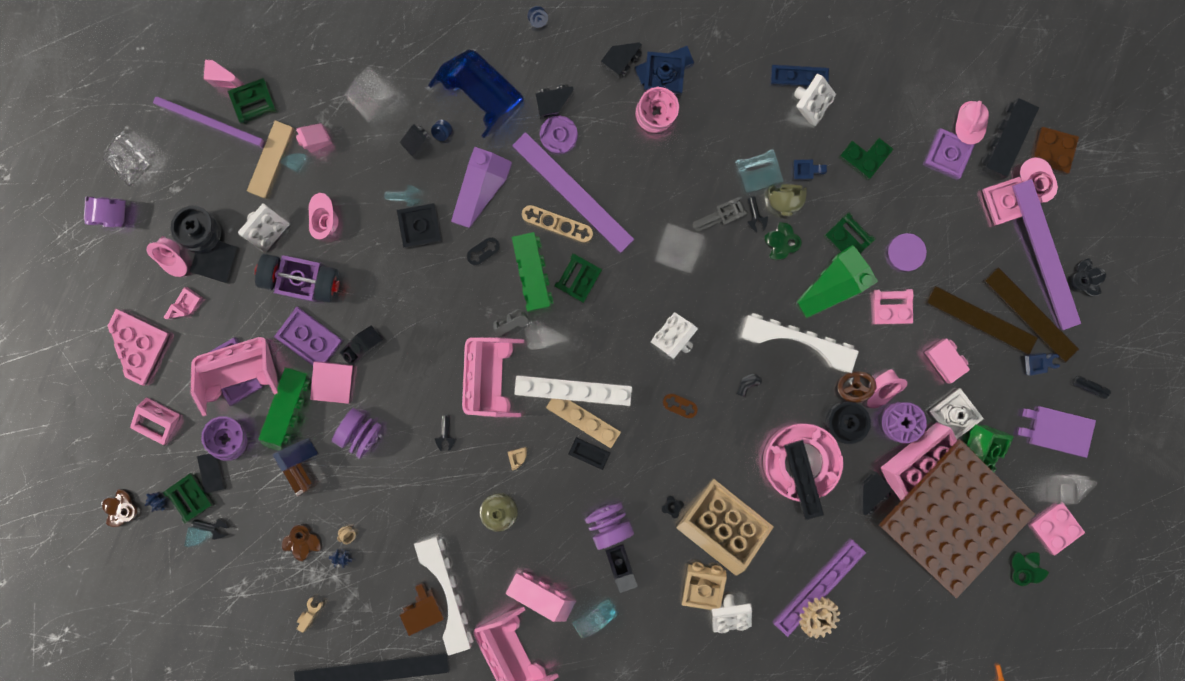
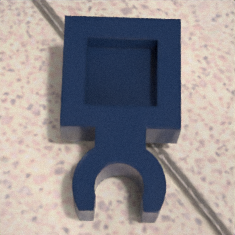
M1046 353L1026 355V374L1031 376L1047 373V367L1059 368L1060 364L1052 363L1053 359L1058 358L1059 355L1050 353L1047 356Z

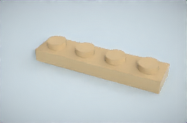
M552 398L546 407L609 448L613 446L621 433L570 400Z

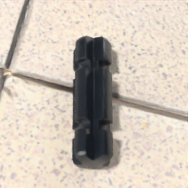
M1076 376L1073 381L1075 386L1082 387V389L1099 395L1104 399L1110 397L1111 389L1102 387V385L1093 381L1085 380L1084 377Z

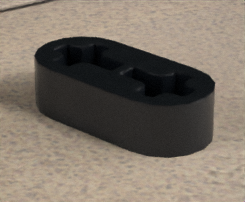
M489 237L470 249L467 253L468 262L471 265L478 266L497 254L500 250L498 240ZM488 242L496 243L494 251L491 249L486 252L484 251L488 247ZM481 251L483 252V254L479 256L478 262H476L475 260L471 261V258L473 257V252H475L476 254L480 253Z

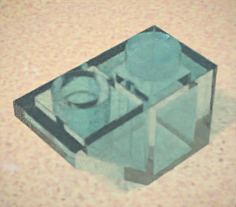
M607 598L584 612L572 624L583 639L597 633L619 613L610 599Z

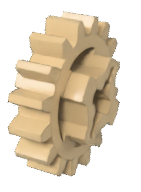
M821 597L820 601L814 598V603L809 601V606L802 608L805 612L799 615L802 618L799 624L809 637L814 636L818 639L819 635L824 638L826 632L831 634V628H837L835 622L840 621L837 617L840 615V612L837 610L838 606L829 598L826 600L824 597Z

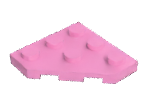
M116 309L108 324V329L112 334L118 358L121 360L124 376L145 386L169 337V333Z

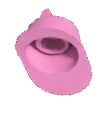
M982 101L966 102L959 110L956 134L966 144L973 145L979 143L986 133L989 111L982 104Z
M1030 158L1024 162L1020 170L1022 182L1029 179L1033 180L1040 203L1053 199L1057 193L1058 185L1048 162L1041 158Z
M318 193L311 198L309 203V231L315 239H324L328 235H333L338 227L339 219L337 214L333 212L330 198L324 193Z
M162 236L157 242L150 243L147 246L146 251L148 255L167 273L176 277L184 276L187 273L186 263L180 257V247L175 241Z
M892 369L879 375L875 379V393L867 400V406L869 408H879L885 405L906 388L907 381L900 379Z

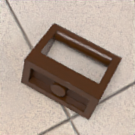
M302 463L283 471L297 497L315 487Z

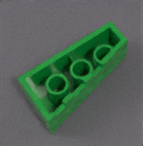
M534 232L513 236L512 241L523 285L522 290L527 303V312L531 313L551 308L550 304L554 302L552 293L547 292L546 285L550 284L548 274H544L542 266H546L543 255H539L538 250L541 247L540 237L535 236Z

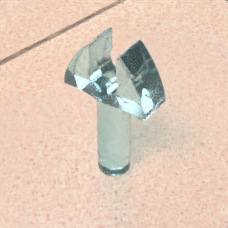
M407 185L408 189L405 192H385L384 198L406 200L407 206L410 207L421 200L411 199L408 195L421 192L417 188Z

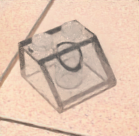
M369 66L353 80L344 94L345 98L369 123L375 120L397 99L395 93Z
M668 223L655 262L691 273L704 235Z
M538 321L530 322L526 328H523L530 351L568 341L565 335L543 323L539 324Z

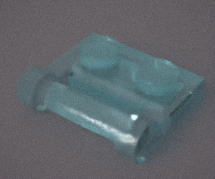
M773 149L768 150L765 154L746 160H736L746 193L783 182ZM768 160L771 162L769 166L747 172L745 168Z

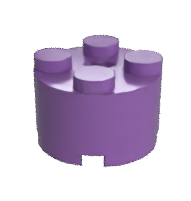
M85 196L84 224L123 227L126 200Z

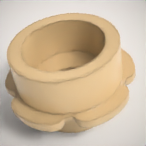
M351 526L342 527L338 531V541L344 544L351 543L356 536L354 529Z

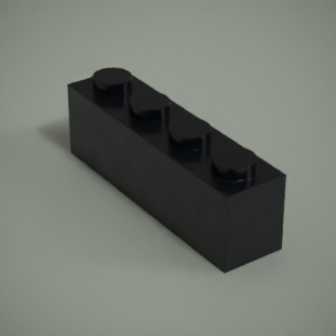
M1020 98L1008 104L1005 111L1007 116L999 123L998 129L1000 131L997 136L993 137L990 143V147H992L990 153H986L982 160V164H984L983 171L1000 179L1008 177L1039 110L1038 106Z

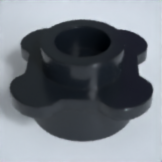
M668 496L666 504L662 506V512L670 514L672 518H678L680 510L684 508V503L675 500L673 496Z

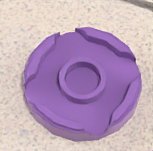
M561 115L548 118L540 130V139L544 148L555 154H562L571 150L576 144L578 137L577 128L573 121Z
M905 233L898 235L888 246L889 262L899 271L908 272L916 270L926 259L927 251L925 244L921 238L914 234Z

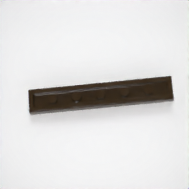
M999 267L984 280L1000 299L1055 354L1059 355V358L1064 363L1079 350Z
M937 286L933 287L926 301V304L1027 355H1030L1038 337Z

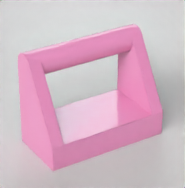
M205 60L204 80L213 87L237 88L244 85L235 75L213 60Z
M146 397L136 407L130 428L165 446L180 415ZM144 416L165 427L163 436L138 424L141 417Z

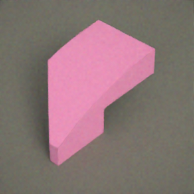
M184 287L176 302L171 304L163 318L169 319L192 314L203 297L190 288Z

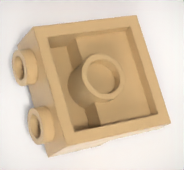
M694 562L693 565L688 564L682 605L708 610L721 608L727 578L726 570H723L718 565H713L712 568L704 567L699 562Z

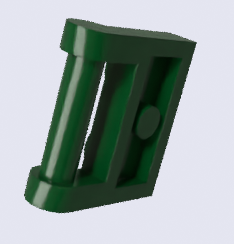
M264 78L228 91L240 124L270 111L272 113L277 111ZM264 99L266 100V105L243 113L241 109Z
M849 211L824 236L840 253L853 245L861 254L876 238L873 235L870 236L852 217L853 214ZM846 222L865 240L862 244L844 228L843 225Z
M572 253L568 266L559 282L556 281L554 287L584 303L602 269ZM577 263L583 265L571 287H566L565 285Z
M192 473L163 492L165 497L171 500L181 515V520L184 524L213 505ZM178 490L192 510L191 513H188L175 494V491Z

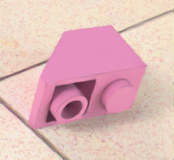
M322 123L296 129L299 134L296 136L298 143L311 153L332 144L328 132Z

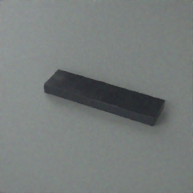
M799 440L784 444L804 520L823 516L824 512L804 441Z

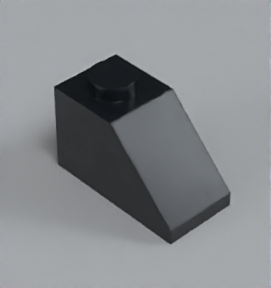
M624 544L605 550L619 593L638 587Z

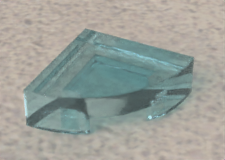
M301 153L291 154L284 157L280 163L298 173L307 156Z
M188 527L184 546L190 547L201 543L207 537L209 531Z

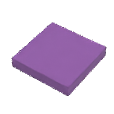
M940 128L924 164L960 179L975 144H966L956 134Z

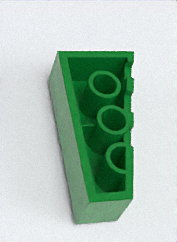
M287 367L284 368L278 385V393L274 395L258 439L264 447L276 451L288 447L293 428L298 419L299 409L301 410L304 403L305 391H308L311 383L306 373Z

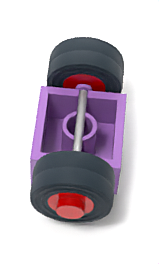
M262 254L255 268L256 287L267 290L275 288L274 293L313 302L319 300L330 303L339 289L338 269L326 267L321 263L282 255L280 261L278 256Z

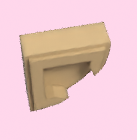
M526 447L507 452L512 471L519 468L525 461L527 455Z

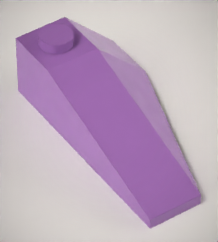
M474 147L451 222L470 228L501 185L506 181L512 162L492 152Z

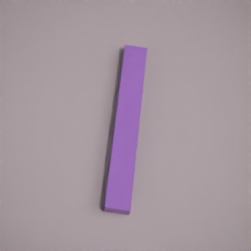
M526 132L512 145L620 253L634 240Z
M1029 179L1013 185L1012 188L1060 328L1065 330L1079 325L1081 321L1033 180Z

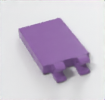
M1038 406L1037 411L1023 410L1022 416L1035 419L1032 430L1019 427L1017 435L1029 437V444L1087 458L1096 420Z

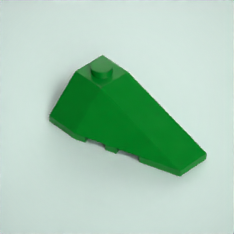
M853 245L836 255L832 260L833 263L827 270H823L822 276L797 301L806 318L849 299L878 282L868 263Z
M975 424L970 431L967 446L995 472L997 469L994 467L999 458L1003 459L1014 436L986 425Z

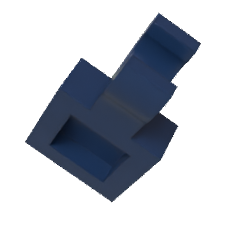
M813 159L794 160V180H813V174L827 173V165H813Z

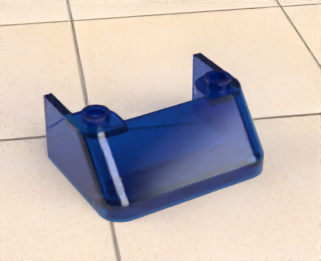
M471 49L443 63L428 85L432 88L441 82L448 90L460 88L486 112L483 122L487 128L481 135L483 138L499 129L524 101L522 94L479 53Z

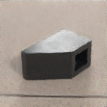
M637 42L612 46L601 60V66L618 79L621 75L625 76L631 68L629 66L633 60L637 61L641 56L642 44Z
M568 84L560 85L555 90L544 88L540 89L539 93H535L540 119L560 115L574 94L573 86L569 87Z
M413 124L399 143L416 159L431 145L428 140L431 137L422 126L417 127Z
M370 325L356 334L339 353L349 365L354 366L373 351L383 339L373 326Z
M875 471L859 484V512L865 516L867 514L871 515L877 509L876 505L881 500L883 502L891 496L890 492L893 490Z

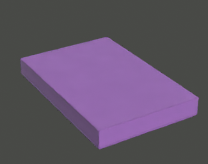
M296 306L274 336V338L312 366L314 361L328 362L344 341L298 306Z
M234 337L210 352L238 344L239 342ZM255 378L222 388V394L229 406H232L264 386Z

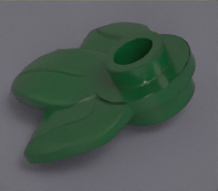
M780 222L778 231H771L764 236L767 244L773 247L770 253L771 259H785L790 253L797 252L802 246L801 238L794 234L793 227L788 223ZM795 240V245L789 246V241Z
M1017 552L1012 558V567L1014 569L1012 578L1017 585L1038 584L1048 576L1049 572L1039 567L1040 554L1038 552L1029 553L1025 557ZM1024 573V579L1020 580L1019 575Z

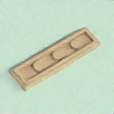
M274 121L247 192L266 199L294 130L293 127Z

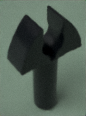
M751 196L748 198L753 217L751 221H747V224L757 233L755 223L757 220L761 222L764 231L768 223V216L762 217L760 215L756 197Z
M449 415L442 416V435L439 438H435L436 445L440 451H442V442L445 438L449 443L448 451L453 448L456 442V438H452L449 435Z
M220 518L214 524L193 520L192 527L211 531L213 534L212 539L214 540L228 535L220 533L216 528H230Z

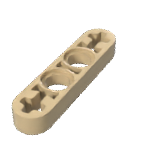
M531 205L526 206L522 210V217L529 224L582 243L589 242L592 239V229L585 224ZM532 209L534 210L533 213L538 216L539 212H542L540 223H536L538 219L535 217L527 219L526 211L530 212ZM545 216L553 217L554 223L551 226L544 225L543 219ZM564 222H569L572 225V229L568 233L561 230V225ZM575 225L579 226L577 228L579 231L587 229V233L590 236H586L584 239L581 238L579 233H576V236H572L575 231Z

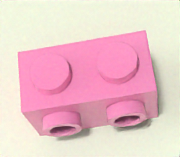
M947 338L940 340L924 353L945 382L953 383L970 369L967 366L969 363L966 358L957 353L955 343Z

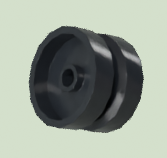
M187 206L180 209L171 221L170 230L172 237L185 249L195 254L211 251L220 240L221 228L219 222L204 208L199 206Z
M839 402L827 411L824 426L826 431L836 441L844 444H855L861 442L868 435L871 428V419L868 411L862 405L855 402ZM845 420L850 421L848 426L844 424Z

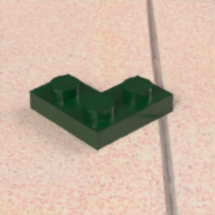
M880 138L874 142L867 152L854 141H851L839 157L870 180L894 149Z

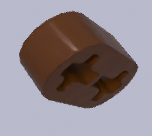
M672 393L667 394L663 398V406L667 410L685 418L696 416L698 408L692 401ZM674 397V401L679 403V406L672 405L671 408L668 407L666 399ZM691 404L694 412L686 415V411L681 409V406L688 407Z

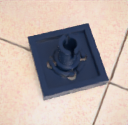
M648 51L644 91L655 87L667 88L674 94H682L686 55Z

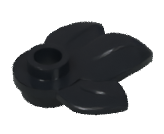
M1087 258L1078 264L1077 273L1072 277L1071 284L1073 288L1085 291L1089 296L1100 295L1102 292L1099 285L1105 281L1106 272L1101 268H1094L1091 258Z

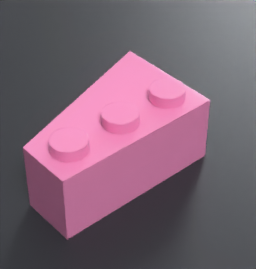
M527 572L515 574L506 592L508 596L553 622L567 621L576 600L568 597L561 591L550 588V585L543 581L538 582L534 580V576Z

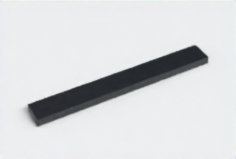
M445 652L295 670L294 678L295 681H384L449 673L450 670L448 654Z

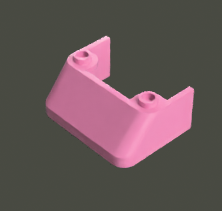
M257 337L199 355L192 360L190 394L202 416L207 415V403L214 402L220 397L222 388L257 378L260 384L270 385L273 393H278L277 373L266 340L263 337Z
M467 339L464 353L462 408L465 414L521 417V413L509 412L510 402L507 397L501 396L503 358L510 357L513 351L512 343H524V339Z
M524 607L509 611L474 630V637L496 681H554L559 677L558 674L546 676L545 669L541 665L530 663L515 633V630L519 628L520 622L517 615L525 611Z

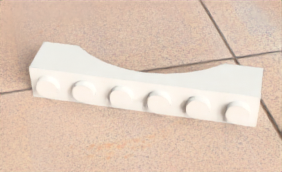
M752 313L751 316H746L739 338L757 344L776 338L800 341L816 350L831 368L852 373L859 352L854 350L853 345L843 343V346L835 344L836 340L825 337L823 340L817 338L818 334L810 331H807L806 334L799 332L800 328L789 325L786 328L781 326L779 321L770 319V322L762 320L763 316Z
M516 376L514 395L630 406L632 386Z
M438 535L418 541L414 546L419 562L436 576L446 594L448 620L443 634V641L447 654L449 656L471 648V643L474 642L471 631H467L466 624H468L466 613H462L460 608L462 600L460 594L456 595L454 587H457L455 577L451 576L449 572L451 568L449 558L444 556V541L439 539Z

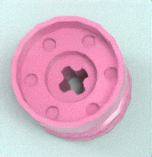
M655 87L646 91L636 106L635 115L640 127L651 133L664 132L671 126L678 115V99L667 88ZM656 109H658V110H659V113L656 114V115H653V114H652L653 111H655Z

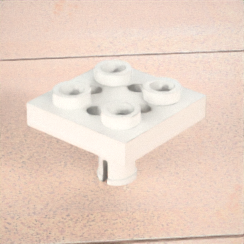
M817 74L808 89H804L801 86L796 89L795 97L800 99L796 107L810 124L816 126L819 120L823 118L828 106L833 102L836 93L825 78Z
M262 203L256 212H251L248 215L247 222L238 233L266 253L290 224Z
M674 312L660 331L655 334L651 343L674 359L680 350L684 353L690 351L686 345L692 349L693 344L689 339L698 328Z
M961 388L955 390L928 411L937 423L952 428L956 440L984 419Z
M728 594L723 596L724 608L712 609L713 632L726 633L729 630L735 629L742 631L752 627L751 604L735 606L734 595Z

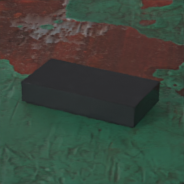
M578 437L575 438L568 455L601 470L604 469L611 452Z
M210 453L197 456L205 494L225 489L219 459Z

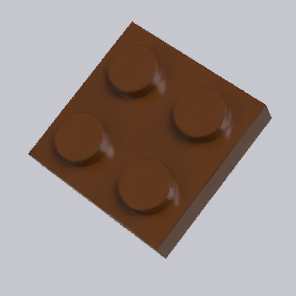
M1041 127L1032 158L1044 159L1053 171L1069 174L1079 136Z

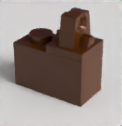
M423 582L415 586L418 594L415 597L416 605L414 606L412 603L403 607V612L399 615L409 636L444 620L446 617L435 592L433 593L432 590L427 591Z

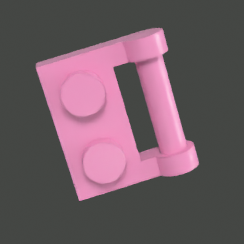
M906 289V291L873 290V324L913 323V289ZM880 299H905V304L880 305Z

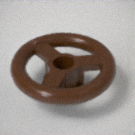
M863 371L847 373L838 383L840 396L849 402L866 401L874 395L876 390L875 379ZM854 377V382L851 386L843 389L844 383ZM860 377L866 378L870 382L871 387L863 386L860 382Z

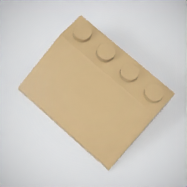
M713 479L676 528L737 576L746 570L774 526Z

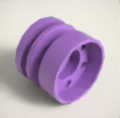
M895 402L889 404L882 411L880 427L887 438L900 443H911L917 441L924 434L927 420L919 406L912 403ZM904 419L908 420V424L905 426L901 425Z
M352 408L336 430L332 442L341 448H345L350 442L352 445L349 453L353 454L359 448L356 457L361 459L376 442L382 424L377 422L371 428L373 424L372 418L363 424L362 421L365 414Z
M217 417L211 419L205 425L201 441L204 448L215 458L222 461H231L244 453L248 437L245 430L234 419ZM228 436L231 440L225 444L222 440Z
M621 503L601 507L585 518L586 524L595 522V524L588 527L589 531L599 530V533L593 536L598 550L619 543L634 534L629 521L622 523L619 521L626 516V513L616 514L617 511L623 508Z

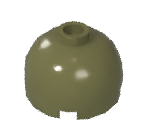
M781 184L780 188H776V185L769 186V203L772 208L781 212V215L791 216L793 212L803 208L807 196L806 187L802 190L801 185Z
M495 493L488 496L480 507L482 523L487 529L494 532H502L509 529L518 517L517 505L510 496L504 493Z

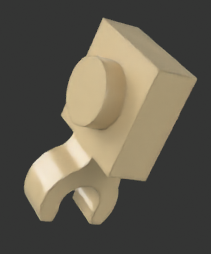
M311 597L307 602L308 612H303L297 621L299 623L297 630L302 633L308 629L317 611L323 606V603L320 602L317 607H314L312 605L314 597Z

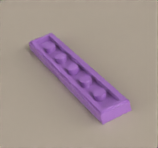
M160 97L154 98L153 103L161 108L264 149L266 142L259 137Z
M851 539L773 624L788 637L800 625L799 621L802 618L799 615L805 612L802 608H807L809 601L814 603V598H817L819 601L821 597L825 598L866 552Z

